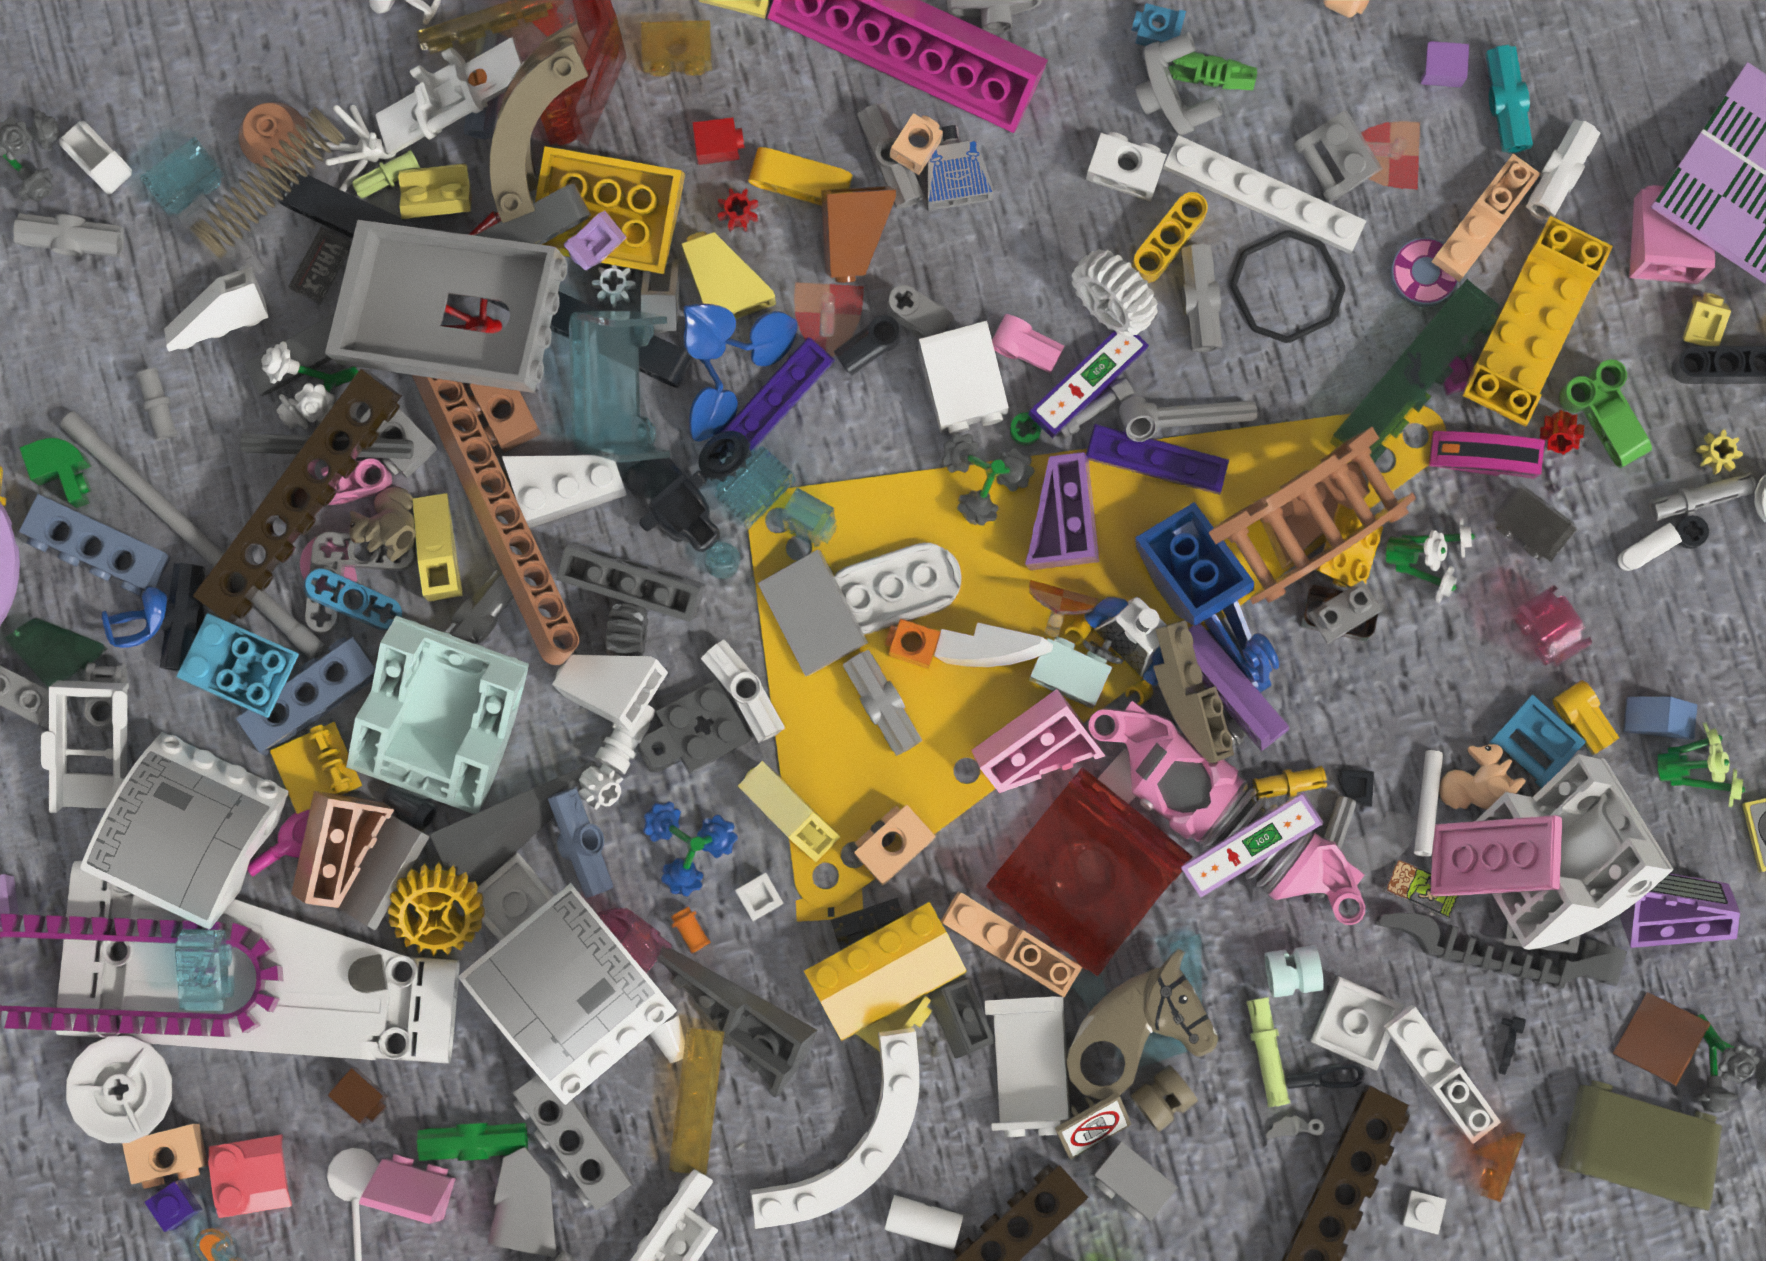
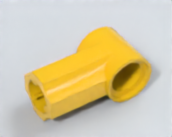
M1580 680L1552 699L1553 705L1560 717L1568 725H1572L1578 735L1586 741L1585 745L1592 755L1620 738L1600 710V702L1597 695L1584 680Z

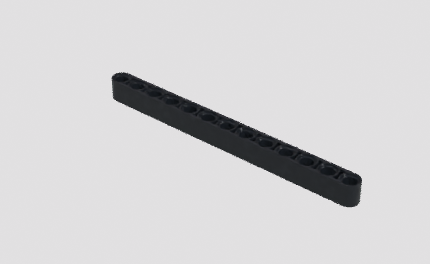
M292 170V172L299 180V185L288 179L287 184L290 186L291 192L283 189L281 192L283 200H277L286 208L352 239L357 220L422 228L310 175L304 177L296 170ZM558 291L559 308L557 313L552 316L550 325L552 332L675 388L680 387L694 358L685 349ZM488 299V302L509 311L505 303Z

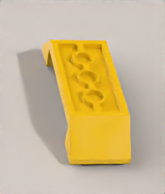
M1550 216L1520 270L1470 373L1462 396L1526 427L1542 396L1540 392L1592 284L1600 275L1613 246Z

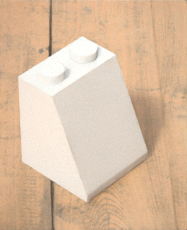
M987 321L919 339L918 356L940 433L949 431V435L959 434L969 430V425L982 422L983 426H987L1003 420L1002 416L1007 415L1009 407Z

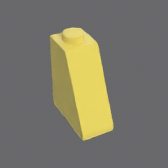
M705 231L690 235L687 238V242L682 243L683 253L702 304L723 306L733 313L735 319L776 305L773 290L715 232L707 234Z
M761 761L756 767L752 768L738 785L763 813L815 862L840 838L764 761Z

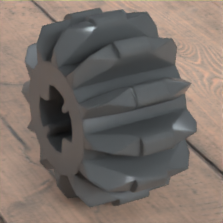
M625 602L613 605L609 612L605 634L607 655L643 656L648 632V613L644 607Z

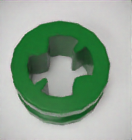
M1029 412L1016 415L1010 426V435L1013 441L1022 446L1034 444L1039 439L1042 430L1028 415ZM1027 421L1033 424L1031 430H1036L1034 435L1028 433L1025 437H1021L1019 435L1020 428L1016 429L1017 424L1024 425Z

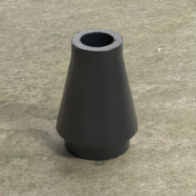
M391 785L383 796V802L395 809L394 811L413 828L425 830L436 816L438 808L432 804L431 798L405 790L396 785Z

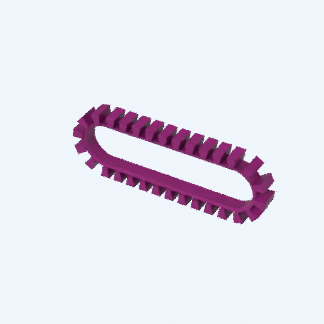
M0 914L2 924L0 939L10 937L233 946L247 954L256 971V986L249 1001L240 1009L227 1014L0 1005V1021L2 1011L8 1012L4 1026L6 1029L72 1031L70 1014H77L73 1031L140 1034L138 1017H145L141 1034L163 1035L161 1017H165L168 1020L164 1035H185L183 1018H191L187 1032L189 1036H208L206 1019H214L210 1036L231 1037L230 1019L237 1018L242 1033H249L260 1026L250 1011L258 1004L267 1012H274L280 1000L279 998L263 994L266 980L284 982L282 966L264 969L261 958L276 951L268 939L262 937L252 949L244 945L252 928L240 924H232L230 940L222 939L226 923L216 922L210 930L206 929L207 939H200L202 926L191 921H182L184 938H177L181 922L176 920H160L162 937H154L158 921L153 919H137L139 936H132L136 920L114 918L116 935H109L113 919L69 916L71 934L64 933L68 917ZM24 918L25 932H19L22 919ZM45 918L47 921L48 933H42ZM92 919L93 934H87L90 920ZM25 1012H31L28 1027ZM48 1013H54L51 1027L49 1028ZM93 1015H100L95 1031ZM116 1016H122L119 1032H117Z

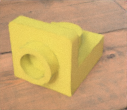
M1705 292L1703 297L1693 295L1691 301L1693 308L1683 340L1701 346H1719L1731 313L1729 306L1724 303L1723 297Z

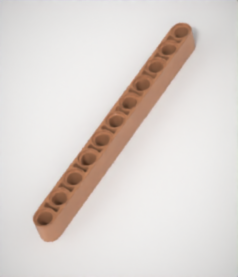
M412 375L541 657L552 665L563 664L579 645L578 632L462 382ZM439 394L447 395L451 401L444 400ZM453 424L462 426L465 431L457 430ZM467 454L474 455L478 458L479 462L472 461ZM481 485L489 486L494 493L485 491ZM496 516H502L508 524L499 522ZM510 546L518 548L522 555L512 552ZM524 577L534 580L537 586L529 585ZM538 608L547 610L551 618L543 616ZM553 640L561 641L565 645V649L558 648Z

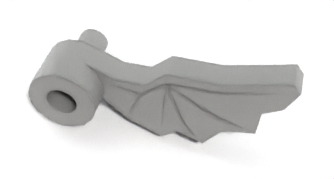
M1296 1115L1291 1118L1284 1116L1281 1121L1273 1122V1129L1268 1131L1266 1138L1270 1140L1282 1136H1296L1299 1132H1308L1312 1135L1320 1136L1324 1133L1325 1126L1319 1119H1313L1308 1124L1304 1119Z

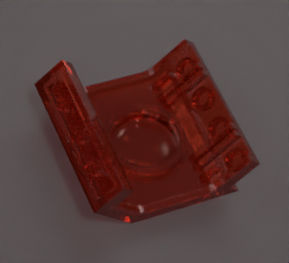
M571 0L576 20H578L583 33L597 30L583 61L588 77L575 82L563 90L552 100L540 116L550 145L555 143L558 145L569 144L577 139V135L583 133L588 146L627 58L619 23L611 0Z
M1081 767L987 883L986 887L999 900L1006 902L1021 914L1026 922L1034 925L1048 936L1054 945L1061 947L1075 958L1081 967L1091 971L1098 977L1161 894L1183 872L1182 865L1190 861L1193 856L1084 767Z

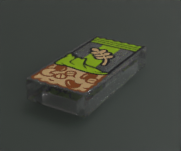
M1399 858L1395 860L1383 889L1385 893L1446 919H1450L1460 896L1431 895V872Z

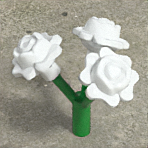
M284 341L276 344L274 348H268L266 354L261 359L262 370L269 376L270 383L275 384L277 381H281L286 373L296 375L297 372L324 381L323 385L317 384L315 387L311 383L305 384L303 390L295 394V399L288 398L283 394L279 395L282 404L276 411L279 414V418L285 425H288L289 429L300 425L306 430L308 428L306 419L309 422L316 420L321 422L334 405L335 396L330 394V391L334 387L351 382L358 373L355 366L332 374L301 366L299 361L291 359L290 350L287 349V343Z

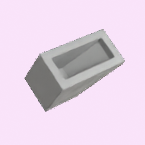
M667 259L664 274L643 271L640 294L642 330L656 333L677 330L680 259Z

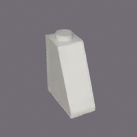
M571 655L567 662L558 669L556 679L552 685L565 698L631 732L668 672L657 659L651 656Z

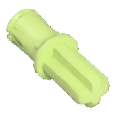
M409 150L407 153L385 164L380 162V167L353 180L352 185L357 195L364 199L388 185L394 187V182L399 180V171L420 169V166L412 151Z

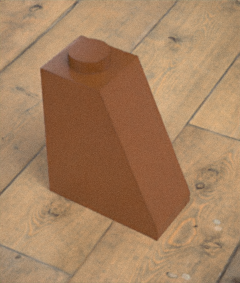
M891 186L821 190L825 273L831 278L835 277V282L856 281V276L866 275L896 199V189Z

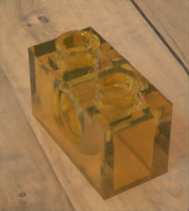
M710 20L641 22L642 65L644 73L650 72L652 76L663 77L670 75L671 72L684 71L686 75L698 76L705 74V71H713ZM675 44H681L686 47L685 52L678 56L671 55L668 50Z

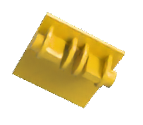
M1338 504L1333 522L1344 538L1359 528L1362 523L1353 510ZM1380 526L1350 548L1318 567L1317 571L1333 578V584L1340 587H1352L1362 580L1366 584L1384 527ZM1326 540L1324 550L1331 547L1328 540Z
M335 722L326 726L322 724L317 725L309 730L310 733L270 750L286 790L289 791V797L297 814L310 809L314 791L343 795L363 786L357 771L346 768L349 753Z

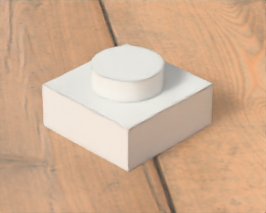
M767 873L760 875L735 890L753 922L784 904Z
M1409 1190L1401 1225L1438 1235L1447 1199Z

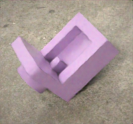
M603 211L596 215L577 235L569 238L564 243V246L569 251L571 259L584 270H588L601 263L627 237L606 211Z

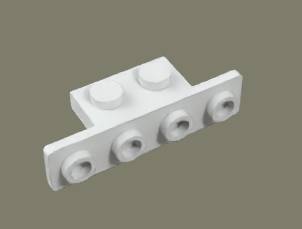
M695 1169L690 1175L686 1176L681 1181L678 1192L673 1200L660 1212L658 1221L653 1229L639 1242L637 1252L630 1261H698L718 1232L716 1227L693 1211L713 1183V1180Z

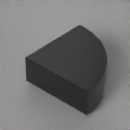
M1338 769V782L1345 795L1356 801L1358 805L1372 807L1374 771Z

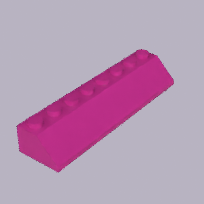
M773 0L767 17L776 23L1012 133H1015L1048 62V59L921 0Z

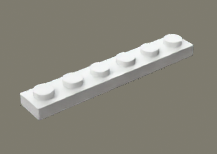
M1179 135L1163 167L1168 172L1350 255L1366 223V220Z

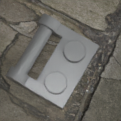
M1345 110L1293 144L1297 152L1304 155L1325 190L1323 195L1328 203L1342 197L1382 170L1381 165L1350 114ZM1320 141L1323 142L1345 180L1338 184L1314 147Z

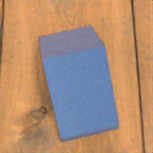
M1626 697L1623 732L1694 740L1697 704L1674 697Z

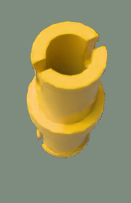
M1323 766L1295 772H1292L1291 769L1283 770L1280 775L1259 779L1254 778L1252 784L1256 785L1253 786V789H1256L1255 798L1258 801L1261 797L1265 796L1266 798L1287 795L1290 798L1295 797L1297 792L1318 788L1323 789L1327 787L1325 781L1327 779Z

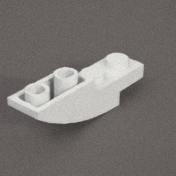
M1410 1005L1383 1026L1401 1050L1400 1054L1472 1144L1501 1123L1460 1065L1456 1064L1415 1006Z

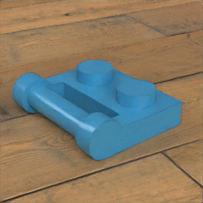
M1532 694L1489 742L1501 746L1508 755L1536 779L1535 783L1540 788H1543L1561 771L1586 741ZM1515 730L1552 761L1546 769L1510 738V735Z

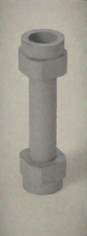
M1123 377L1110 384L1108 387L1109 391L1094 399L1059 432L1060 435L1066 439L1079 431V425L1117 402L1120 405L1123 401L1135 395L1127 379Z

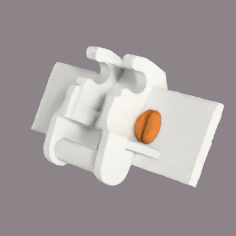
M511 37L467 63L457 51L450 47L441 53L450 65L434 74L427 72L420 65L410 70L411 75L420 83L415 86V92L376 114L387 154L391 156L423 137L429 140L436 137L446 126L471 112L479 113L488 106L487 102L504 93L513 75L522 63L515 39Z

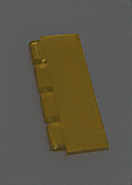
M510 0L416 32L422 51L428 49L431 55L450 47L453 48L452 41L457 39L459 44L462 45L486 37L485 30L491 29L492 33L495 34L519 26L517 20L524 18L525 23L547 17L549 16L547 10L552 9L553 6L551 0Z

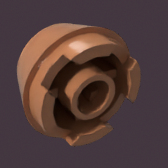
M266 102L257 105L246 114L240 124L238 139L242 152L252 163H258L264 168L270 167L264 161L263 155L269 157L279 167L284 168L272 153L271 148L277 149L294 163L279 144V140H283L300 155L302 154L287 136V132H291L306 144L304 138L295 128V124H299L307 131L302 116L293 107L281 102Z

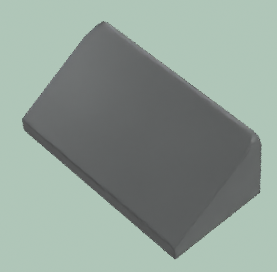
M969 977L929 993V998L956 1059L995 1043Z

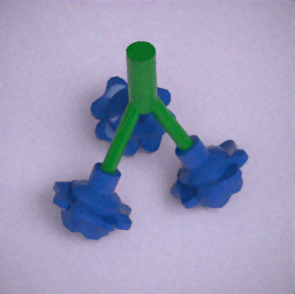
M668 801L665 804L655 803L644 815L646 824L643 833L650 835V840L653 842L660 839L669 840L672 835H675L687 843L688 853L685 860L676 858L673 863L664 865L662 870L664 874L661 878V881L668 885L672 894H682L687 897L693 891L702 888L701 880L703 879V873L697 870L694 862H692L696 851H708L715 858L721 857L723 853L725 855L731 854L733 844L738 840L737 834L733 832L734 823L725 821L718 814L713 816L712 819L705 818L702 829L697 833V837L691 838L679 829L681 811L678 808H674L672 802Z

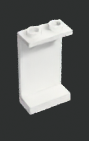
M1052 996L985 1001V1015H994L1000 1123H992V1131L1004 1130V1137L1025 1136V1129H1038V1136L1058 1135L1055 1128L1070 1119L1063 997Z

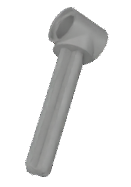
M1135 396L1122 402L1119 407V416L1127 436L1133 441L1143 442L1150 439L1157 433L1158 428L1253 421L1257 418V407L1254 401L1157 408L1154 402L1148 403L1144 398Z

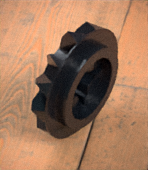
M725 431L712 437L702 448L698 460L699 468L711 481L718 479L724 482L729 475L736 477V471L739 468H747L745 460L752 456L749 449L751 444L740 432ZM730 452L732 456L726 458L727 453ZM726 458L724 463L720 461L721 459Z

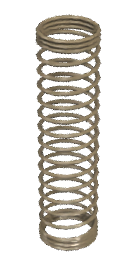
M313 107V110L308 112V115L316 123L306 116L303 117V120L320 142L299 124H295V128L313 151L294 134L287 132L289 139L305 158L283 140H279V144L296 165L277 149L271 148V151L288 173L269 157L263 155L264 161L281 182L261 165L255 163L256 169L274 191L252 172L247 171L249 178L267 200L244 180L239 179L241 186L260 208L235 187H231V191L252 216L227 195H223V199L243 223L217 202H215L216 208L235 231L210 210H207V214L227 239L202 218H198V221H195V224L190 226L191 231L218 258L222 259L225 254H228V251L216 236L229 246L235 247L234 241L224 228L237 238L243 239L242 233L232 220L246 231H251L250 225L239 211L254 223H259V219L246 202L260 214L267 216V211L253 193L268 206L275 208L274 202L260 184L279 200H283V196L268 177L285 191L291 192L290 186L276 169L296 185H299V180L285 162L302 176L307 177V172L292 153L310 168L315 169L314 163L299 144L319 161H323L322 155L306 135L327 153L332 152L313 126L336 146H339L340 142L345 140L341 132L316 107Z

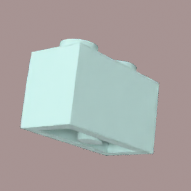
M1056 636L1054 641L1047 638V641L1053 644L1052 651L1039 656L1029 681L1052 691L1058 689L1063 696L1093 709L1112 667L1106 664L1107 660L1090 651L1085 655L1073 650L1075 644L1064 638Z

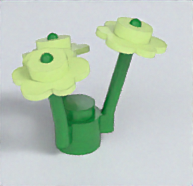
M1706 722L1702 724L1707 738L1682 746L1668 747V753L1658 754L1660 781H1670L1671 786L1685 785L1730 792L1728 807L1733 806L1734 799L1741 800V794L1745 792L1743 779L1737 778V769L1733 768L1731 784L1721 783L1725 781V773L1729 771V757L1726 752H1723L1721 745L1722 736L1718 735L1716 728L1709 730ZM1710 746L1708 760L1689 761L1688 755H1681ZM1709 768V771L1712 772L1713 781L1685 778L1683 776H1690V769Z

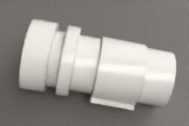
M647 705L631 732L613 723L611 726L614 729L610 737L604 739L605 747H600L594 758L602 764L606 763L614 771L625 775L631 764L629 759H634L636 755L634 750L638 743L640 744L651 725L650 722L656 710Z

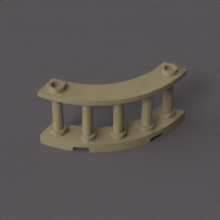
M578 20L562 27L542 41L539 47L521 63L505 91L490 151L491 189L502 223L535 211L530 192L537 189L539 179L532 160L531 133L537 120L555 97L575 82L588 77V72L582 60L592 56V50Z

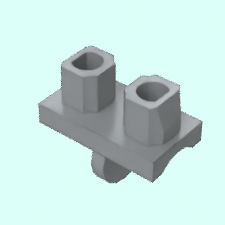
M1362 580L1308 613V616L1328 645L1380 613L1382 609Z

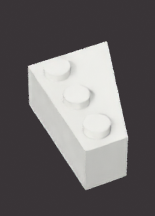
M613 455L502 456L517 503L529 528L627 495Z

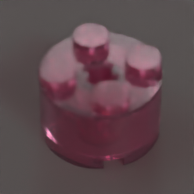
M1552 585L1517 607L1519 614L1516 615L1514 621L1525 637L1529 634L1532 635L1537 643L1533 650L1544 666L1551 663L1557 667L1592 645V640L1590 636L1585 640L1580 633L1586 629L1583 622L1564 595L1559 598L1554 595L1558 590L1555 585Z

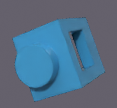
M1146 3L1144 11H1136L1131 31L1138 32L1135 44L1147 46L1156 41L1162 43L1180 36L1186 11H1175ZM1152 21L1163 23L1164 26L1157 28L1153 26Z

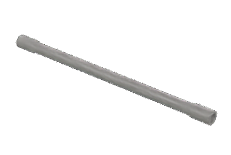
M75 411L70 412L63 418L60 427L79 445L90 451L213 567L217 564L224 552L104 442L85 420ZM236 573L232 578V585L241 591L245 581L240 573ZM258 590L251 600L254 605L284 632L288 639L310 660L316 658L326 645L306 626L295 620L268 593Z

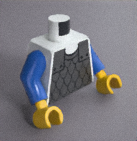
M1107 597L1087 612L1085 619L1077 618L1065 630V635L1070 630H1075L1080 634V637L1074 642L1075 645H1079L1091 632V627L1095 628L1094 630L1104 640L1106 638L1111 640L1110 646L1144 678V680L1136 682L1126 690V697L1137 691L1140 694V701L1137 703L1139 706L1152 697V685L1156 686L1158 684L1153 666L1164 663L1155 629L1166 626L1154 609L1149 608L1138 597L1129 601L1116 597Z

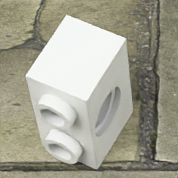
M1109 132L1108 135L1101 133L1086 180L1151 202L1167 154L1161 153L1160 148L1152 144L1142 143L1140 146L1128 142L1127 137L1118 133ZM1122 158L1132 159L1136 164V168L1129 171L1124 170L1119 166L1118 161Z

